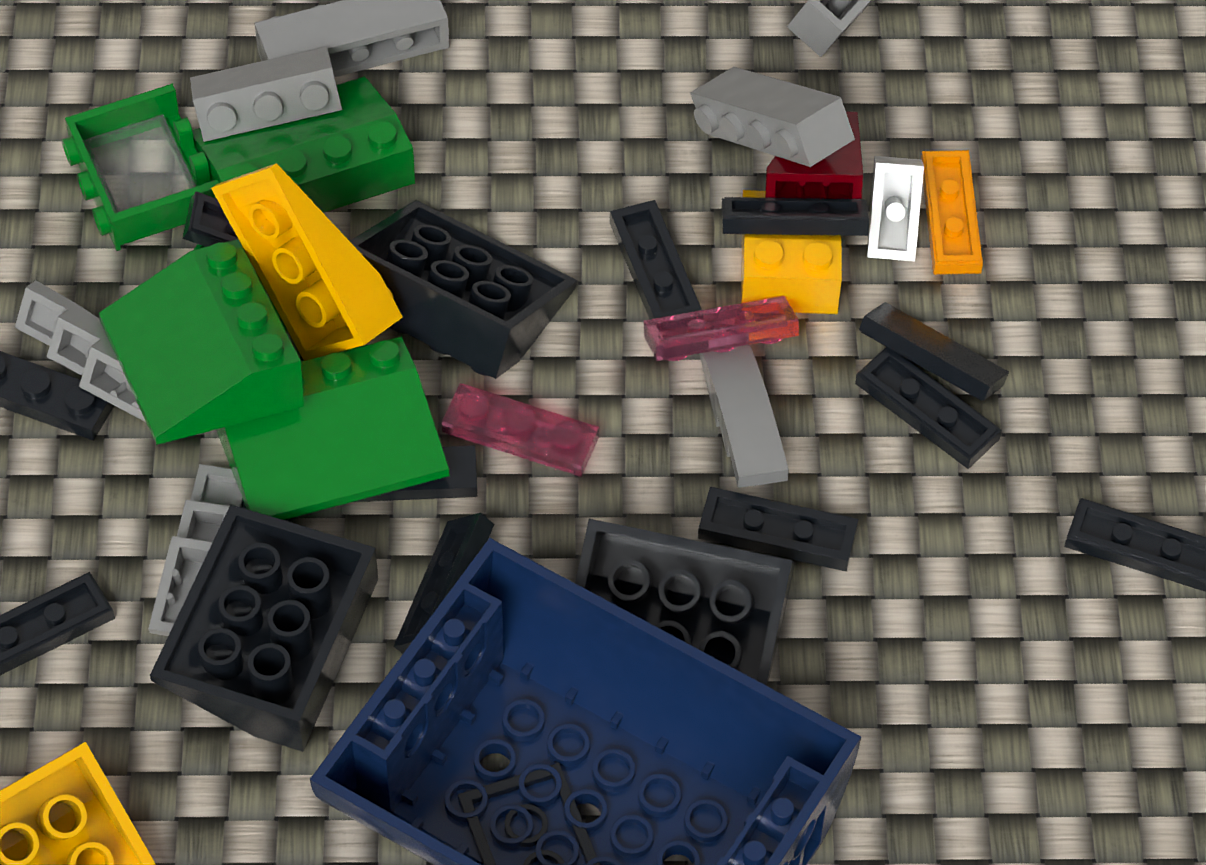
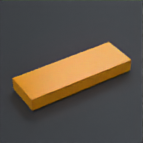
M969 150L922 151L921 160L924 164L923 187L933 275L981 274L983 260Z

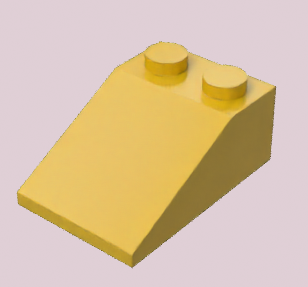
M743 190L742 197L765 198V191ZM742 234L741 311L838 314L842 282L841 235Z

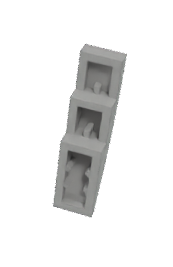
M36 280L25 288L15 328L49 345L47 358L82 375L79 384L80 388L145 421L100 319L77 303Z
M741 335L698 341V350L716 427L720 426L726 455L731 457L737 487L742 488L788 481L789 469L763 378L747 336Z
M199 464L191 500L185 501L177 536H172L148 628L151 634L169 636L230 504L242 507V496L233 472L229 468Z

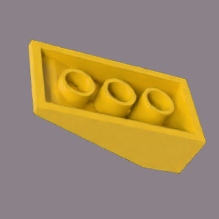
M277 163L218 183L211 188L304 361L363 346L403 318L394 301L392 292L386 286L380 273Z

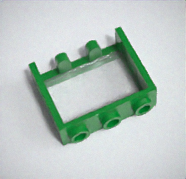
M173 83L65 118L69 137L62 139V145L70 166L79 165L81 172L77 173V179L83 197L86 201L94 199L97 207L92 209L98 231L101 236L110 235L116 251L121 250V245L184 225L190 200L196 191L216 198L211 188L218 184L219 181L218 179L211 181L207 158L203 151L197 153L195 149L191 124L187 117L181 119L179 115L176 90Z

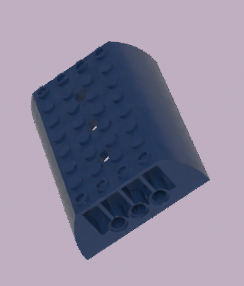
M489 538L312 775L310 783L315 796L322 802L433 865H483L467 824V818L478 816L496 865H523L526 858L536 852L537 861L532 865H594L598 862L600 865H663V862L672 855H683L690 859L693 865H808L825 839L843 798L856 761L861 736ZM497 753L507 757L510 764L502 771L491 772L484 769L480 762L485 756ZM558 762L572 793L567 798L565 806H563L559 796L562 786L560 774L556 769L549 766ZM542 769L549 771L555 777L556 786L553 779L528 787L524 786V781L530 772ZM520 775L518 790L488 799L487 792L483 786ZM477 788L481 792L482 801L473 804L474 811L463 813L458 800V794ZM573 800L576 806L591 804L599 809L601 815L593 822H579L571 815L570 805ZM519 805H534L540 808L547 817L548 831L540 837L535 846L520 847V842L537 835L542 828V823L537 816L530 814ZM510 810L518 811V816L512 820L510 825L513 833L519 836L517 838H508L505 833V818ZM572 824L579 828H586L597 857L591 859L587 864L572 829ZM541 850L557 853L565 863L556 864L551 860L544 859Z

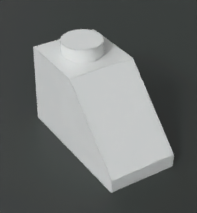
M874 156L869 215L868 258L915 261L924 174L922 160Z

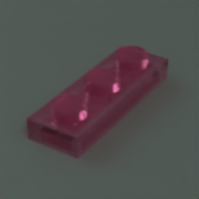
M785 296L643 321L644 338L656 361H679L685 359L688 355L711 351L728 352L739 346L755 343L774 344L783 338L799 336L798 317Z
M462 383L459 384L442 420L443 433L582 477L599 439L598 426Z

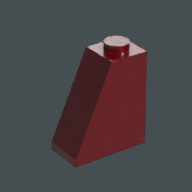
M846 111L855 140L813 166L809 167L775 156L766 168L765 198L862 199L863 164L858 112Z

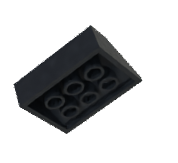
M417 200L350 240L356 249L380 273L386 286L393 294L394 301L403 318L390 326L392 330L408 334L428 344L433 351L443 355H450L469 365L474 372L484 376H491L495 379L521 360L575 290L578 280Z
M230 504L150 674L151 681L254 737L303 752L378 582L376 548Z
M589 518L575 584L768 686L795 564L792 560Z

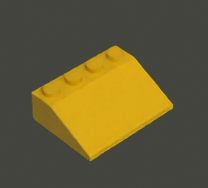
M86 742L0 790V865H156Z

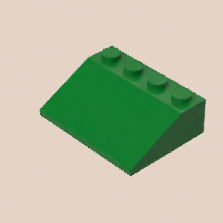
M365 76L337 85L342 107L340 111L205 142L203 141L200 128L192 130L197 153L203 151L207 158L211 181L218 179L219 183L277 163L323 213L415 184L414 152L397 114Z
M238 239L225 243H216L188 252L99 312L101 324L156 445L304 407L301 360Z
M402 336L302 361L304 407L216 429L246 509L282 520L450 476L449 467L416 366Z

